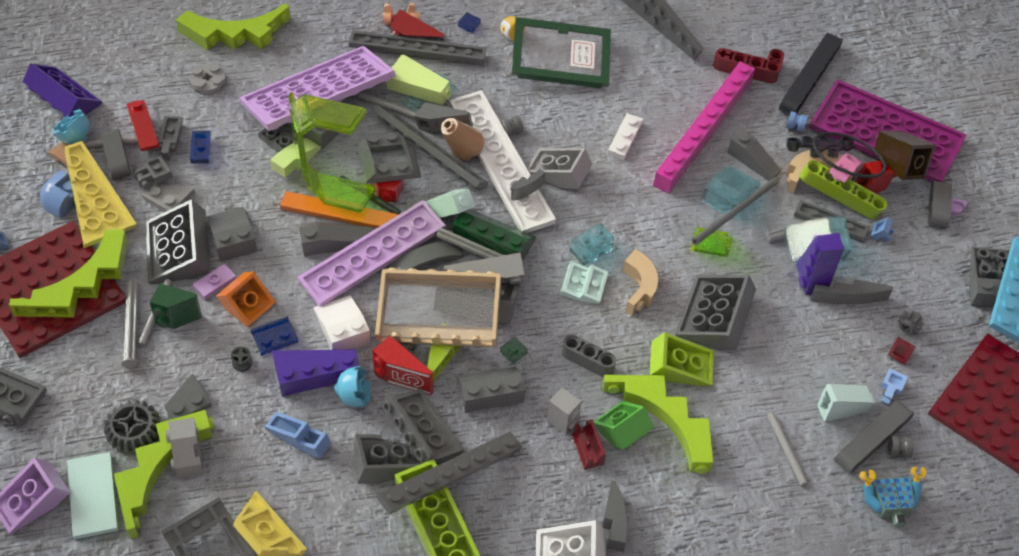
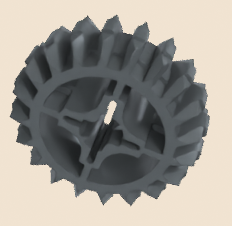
M128 400L126 405L120 402V408L113 407V413H107L108 420H104L106 440L113 449L117 448L120 453L123 450L127 454L131 450H134L136 453V448L153 444L152 440H158L156 424L161 423V419L159 418V413L155 411L152 405L148 406L146 401L140 404V401L136 400L132 404ZM139 416L146 418L149 422H144V420L139 419ZM117 431H121L123 434H126V437L120 436L119 434H117Z

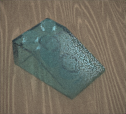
M729 165L716 174L704 187L701 201L726 214L753 194L761 182Z
M845 216L824 217L785 227L791 262H798L815 236L821 234H840L844 246L841 259H845L852 251Z

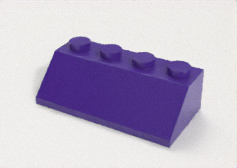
M30 63L22 81L28 86L29 90L38 93L42 100L51 103V107L60 110L64 117L75 115L73 111L78 109L87 115L102 103L100 99L55 66Z

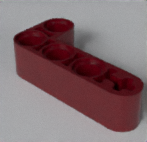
M719 48L715 53L713 67L718 71L731 74L738 63L742 62L755 68L754 80L772 84L778 80L784 52L780 49H772L769 52L768 59L726 48Z

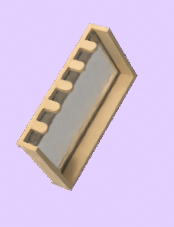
M397 268L382 269L375 329L377 342H383L391 336L398 343L497 347L501 274L493 271L477 273L476 271L457 272L455 270L437 271L435 269L421 271L414 268L408 270H399Z

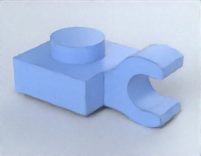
M889 368L881 385L882 388L886 389L881 402L889 405L894 393L900 395L908 376Z

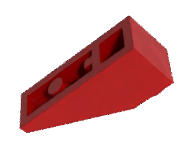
M399 9L390 25V28L393 29L392 33L397 36L445 37V34L401 9Z
M145 100L127 103L130 122L140 150L146 151L158 148L159 144Z

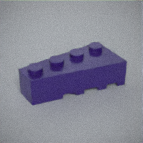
M839 233L816 235L796 263L800 277L799 284L803 288L805 295L812 294L815 284L830 287L844 251Z
M355 349L272 351L282 397L335 385L342 372L348 368L360 366Z

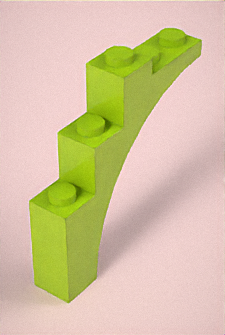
M284 3L264 15L245 20H214L199 16L188 10L175 20L179 33L206 50H209L219 41L235 50L240 45H243L246 40L262 50L273 41L272 33L276 32L284 23H287L291 15L289 5Z

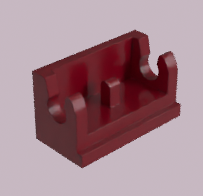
M593 419L587 420L584 427H580L579 423L576 424L571 435L584 470L604 465L606 454Z

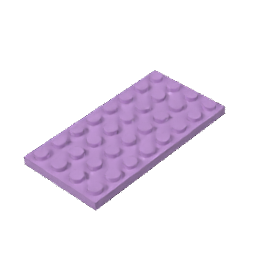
M361 46L239 98L241 104L270 131L279 128L283 124L294 122L302 116H308L318 109H324L332 103L340 102L346 97L357 95L360 91L373 88L381 82H387L396 75L394 69L366 47Z

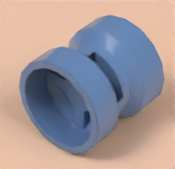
M791 111L786 128H795L797 131L803 132L808 116H800L796 112Z

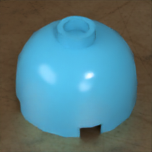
M80 109L73 111L75 115L64 117L54 127L55 131H52V133L61 142L74 144L80 141L84 142L88 138L90 122Z
M363 366L346 369L340 374L338 382L335 384V393L345 405L365 407L367 406L366 403L370 402L371 386L370 381L365 380L364 375H368Z

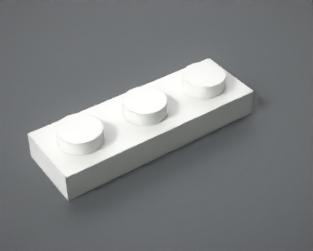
M626 114L608 149V155L625 160L643 123V118Z

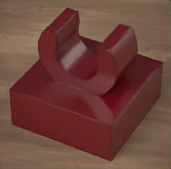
M898 337L888 355L905 365L916 346Z

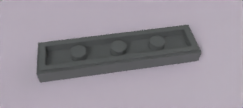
M800 200L794 213L796 218L804 221L815 219L819 227L839 233L861 243L864 242L870 228L868 225Z

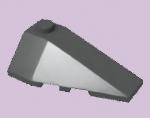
M355 434L353 468L357 484L394 480L395 474L422 464L416 458L411 447L402 444L401 440L394 439L390 441L382 439V436L377 434Z

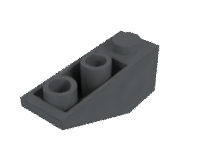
M425 102L414 115L418 129L429 132H440L442 123L448 118H454L473 127L470 112Z

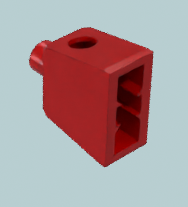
M881 160L865 163L859 174H878L883 169ZM887 164L885 174L878 178L857 177L855 182L877 194L887 189L891 180L897 177V175Z

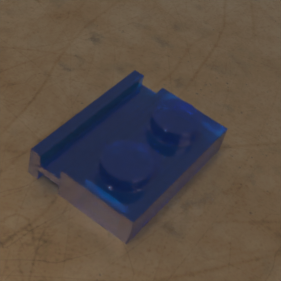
M288 316L250 330L261 356L298 343V337Z

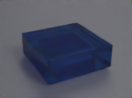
M466 12L458 21V27L472 33L481 23V19Z

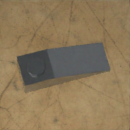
M740 130L731 138L727 153L757 174L770 181L781 172L779 166L753 136L744 130Z

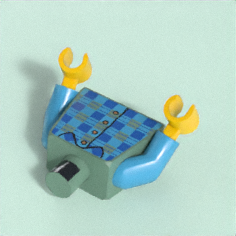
M916 466L911 468L914 480L911 477L875 479L876 473L873 470H869V478L867 479L866 472L862 471L860 479L865 481L863 485L865 502L878 513L880 518H892L894 527L905 526L907 524L905 517H908L912 510L917 507L921 496L922 481L920 479L926 475L924 467H921L920 475L916 474Z

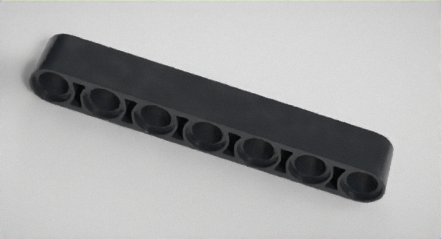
M828 32L826 33L782 99L779 106L780 111L789 115L791 111L799 112L840 49L843 42L842 38Z

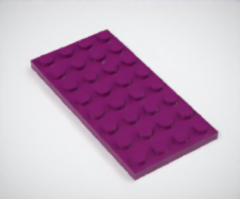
M838 79L809 125L810 129L819 133L837 132L850 135L864 141L873 148L875 147L879 131L903 130L934 143L936 146L925 178L930 182L933 180L943 182L967 136L965 133ZM826 135L830 138L840 140L841 138L840 136ZM854 141L856 144L855 149L880 159L872 150Z

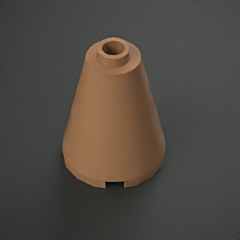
M448 118L442 123L441 131L452 154L457 159L469 161L471 160L470 158L473 156L477 157L481 153L485 141L480 130L454 118Z

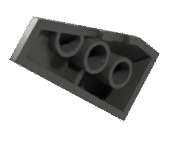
M317 221L298 224L304 256L341 251L376 229L375 227Z

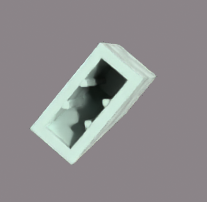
M455 189L425 201L439 218L458 214L475 207L469 189Z
M827 384L817 405L824 422L869 413L874 404V396L869 392L866 385Z

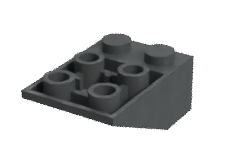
M972 246L969 280L971 306L994 308L1010 250Z

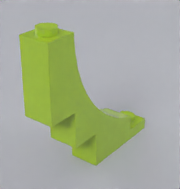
M105 230L103 239L94 255L72 275L55 284L33 290L31 299H10L9 307L13 315L26 317H74L78 298H98L101 279L122 278L128 246L125 230Z
M604 375L603 392L613 394L623 392V401L644 406L646 411L655 415L671 429L686 454L689 472L704 474L711 471L713 455L709 418H688L687 397H666L665 375Z
M206 410L157 423L160 442L135 449L139 467L114 474L126 530L130 539L139 537L138 528H141L139 516L146 515L149 497L154 484L171 462V459H173L171 443H167L166 430H169V422L194 418L197 425L198 440L201 442L212 438L211 429L215 428L212 416L207 417Z

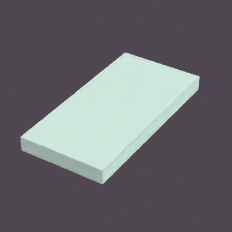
M111 453L67 460L74 540L119 531Z

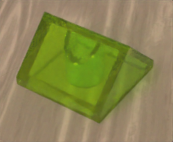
M694 226L692 239L706 228ZM716 230L698 245L692 243L690 251L728 257L732 235L730 232Z

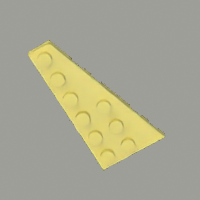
M80 141L65 146V156L84 248L101 242L105 230L119 229L127 232L136 228L137 223L84 143Z

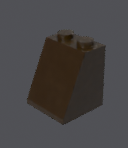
M903 130L879 131L874 148L883 156L885 162L901 180L926 178L936 144Z

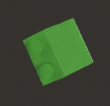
M625 401L620 402L594 421L596 429L612 446L620 449L631 447L634 441L646 436L648 431L654 428L644 406Z

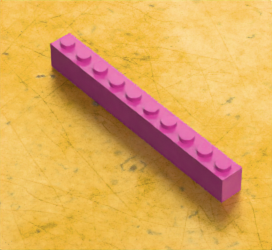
M742 62L738 63L656 171L654 187L668 194L672 191L752 83L755 68Z

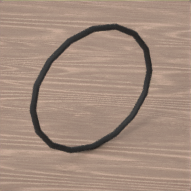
M822 132L814 136L812 145L816 154L835 169L861 178H878L885 174L887 164L883 156L864 141L837 132ZM826 135H835L856 141L872 150L880 158L883 169L878 174L864 175L841 168L826 159L819 152L816 141L818 138Z

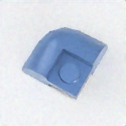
M58 171L41 188V205L47 212L59 219L63 218L73 208L74 196L69 175L65 171Z

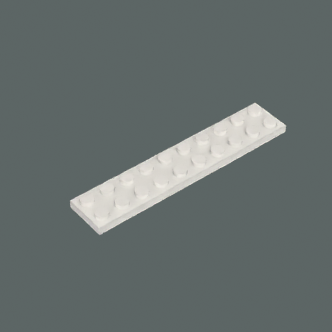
M482 90L450 100L451 108L470 112L473 127L481 131L485 143L478 157L518 229L521 232L529 233L556 224V218L539 189L519 200H511L510 188L512 184L522 176L528 179L530 173Z

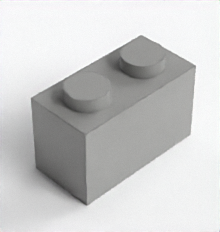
M561 388L549 400L547 422L565 435L570 430L573 431L575 425L580 422L581 401L564 388Z

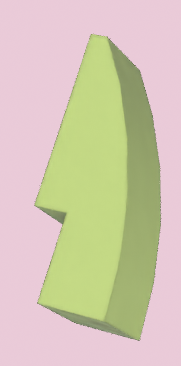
M308 138L294 142L270 159L271 169L286 178L294 169L299 171L321 149V146Z

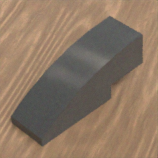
M612 480L602 527L611 529L607 548L624 552L627 539V514L621 491L616 481Z

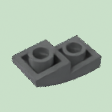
M264 128L258 133V137L277 152L296 142L285 131L282 133L278 129L268 131Z
M539 169L535 174L532 173L528 179L522 176L518 181H515L510 188L511 200H519L538 190L545 182V172Z

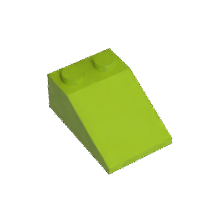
M666 332L651 342L649 375H665V382L713 386V350Z

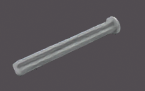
M131 280L126 287L124 359L121 361V365L124 368H135L138 365L136 360L138 282Z

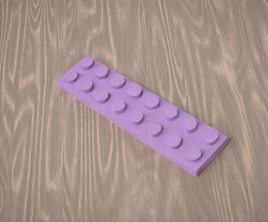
M422 200L298 276V281L320 307L394 262L401 255L434 237L440 228L445 229V224L427 203Z

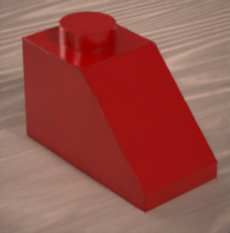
M403 180L371 184L378 197L397 203L404 187Z

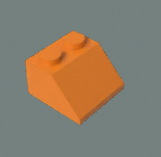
M255 272L242 273L216 295L227 312L246 327L250 326L276 303Z

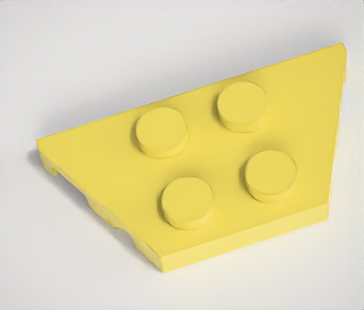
M257 491L254 492L242 512L235 519L233 526L259 556L304 555L307 548Z

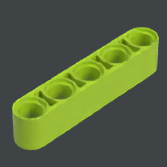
M810 160L800 172V178L803 182L869 219H877L887 207V202L884 198L850 179L845 183L837 181L829 173L831 169L818 161Z

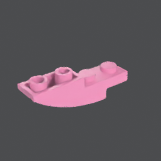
M845 153L836 163L837 166L854 173H858L864 164L849 153ZM834 167L829 172L833 175L834 179L844 183L849 178L852 179L854 177Z

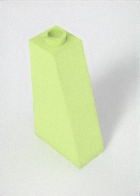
M401 55L392 67L396 76L386 82L388 90L443 105L451 96L448 80L405 55Z

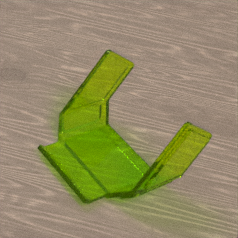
M290 92L288 95L289 112L296 156L303 181H306L307 188L324 204L362 212L374 194L375 187L316 172L307 163L303 135L314 127L351 135L367 114L366 108L303 94L295 100L294 93Z

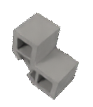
M188 418L170 421L169 430H166L167 443H171L173 459H171L172 471H176L178 478L204 474L195 419Z

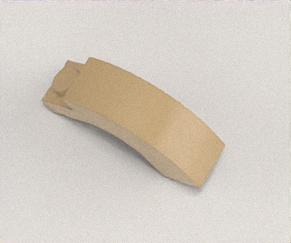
M810 150L798 154L790 162L786 176L788 178L786 183L789 184L787 191L795 192L801 179L800 172L810 160L818 161L830 169L832 166L824 162L820 157H810ZM828 150L821 152L826 159L834 164L840 160L842 155L839 154L838 157L832 158L827 156Z
M637 249L624 261L623 272L632 277L640 287L627 303L626 313L631 316L636 311H641L644 305L650 308L655 299L658 286V273L654 264Z

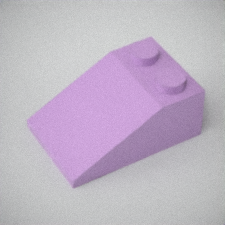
M34 457L0 492V520L9 534H13L56 508L71 493L51 462Z

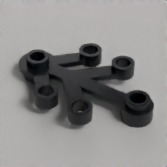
M802 136L801 139L795 137L787 138L786 147L788 151L797 152L799 148H811L810 157L819 158L812 145L814 138L810 136ZM822 136L816 141L819 152L821 153L828 149L827 156L832 158L838 157L840 151H851L856 145L853 140L845 137L837 140L828 136Z

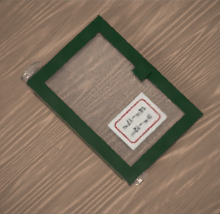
M515 17L512 58H507L505 75L517 76L520 79L584 87H609L613 82V75L610 74L611 29Z

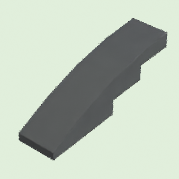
M857 279L854 280L852 285L835 282L833 287L815 284L811 294V301L850 305L886 301L891 295L893 286Z

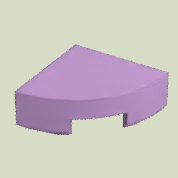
M952 198L951 216L961 214L965 210L968 201Z

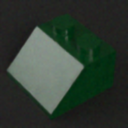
M159 283L149 302L156 324L163 328L176 329L202 317L197 294Z

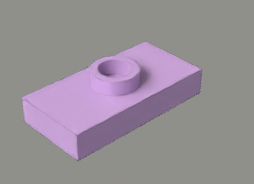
M223 264L195 282L193 288L206 300L237 278Z

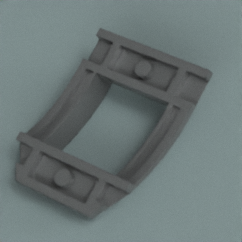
M397 131L368 134L363 137L357 148V154H359L366 184L421 178L418 160L411 143ZM404 149L407 161L374 164L371 152Z
M220 497L161 531L175 556H189L183 544L220 523L241 556H256L255 551H253L248 542L233 526L234 520L226 510Z

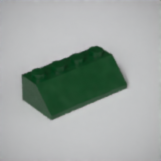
M471 209L459 213L453 222L454 234L502 255L520 253L522 261L536 239L534 235L521 232L517 228Z

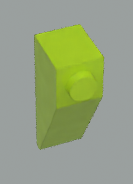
M431 344L427 368L433 372V382L461 346Z

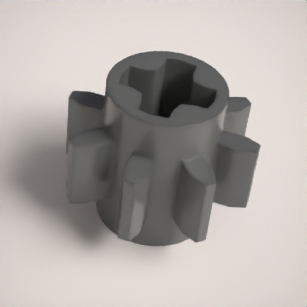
M904 311L898 320L900 329L906 334H911L912 332L917 334L924 325L922 316L916 311H910V313Z

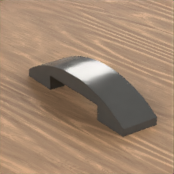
M447 241L435 242L401 255L394 262L387 265V269H419L442 260L449 263L463 258L464 254L459 246Z

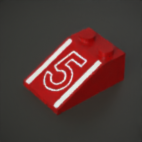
M389 336L372 350L374 373L379 379H384L389 384L413 391L422 389L427 395L433 394V372L393 337Z

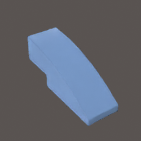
M277 411L265 425V429L276 437L321 459L332 444L326 433L310 428L309 424L305 421Z

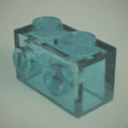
M599 223L572 239L570 252L585 266L589 262L593 263L604 253L608 254L613 249L615 237Z

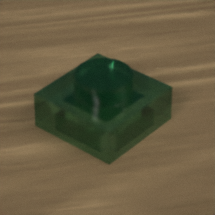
M514 336L500 347V352L514 364L528 353V348Z

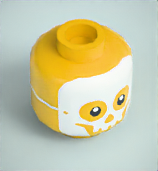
M508 16L502 21L500 26L501 33L511 41L514 40L515 16Z

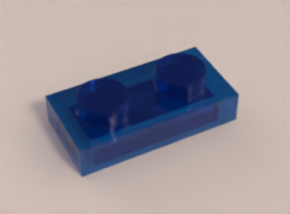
M192 131L191 164L209 163L211 131Z

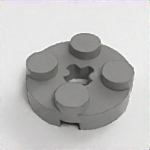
M217 63L195 66L192 68L190 75L191 87L195 91H200L203 95L215 94L220 91V87L226 84L225 73Z

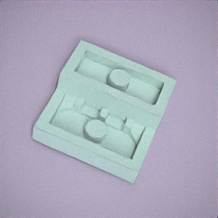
M571 261L568 265L560 295L586 303L599 304L608 271L594 265L587 268Z

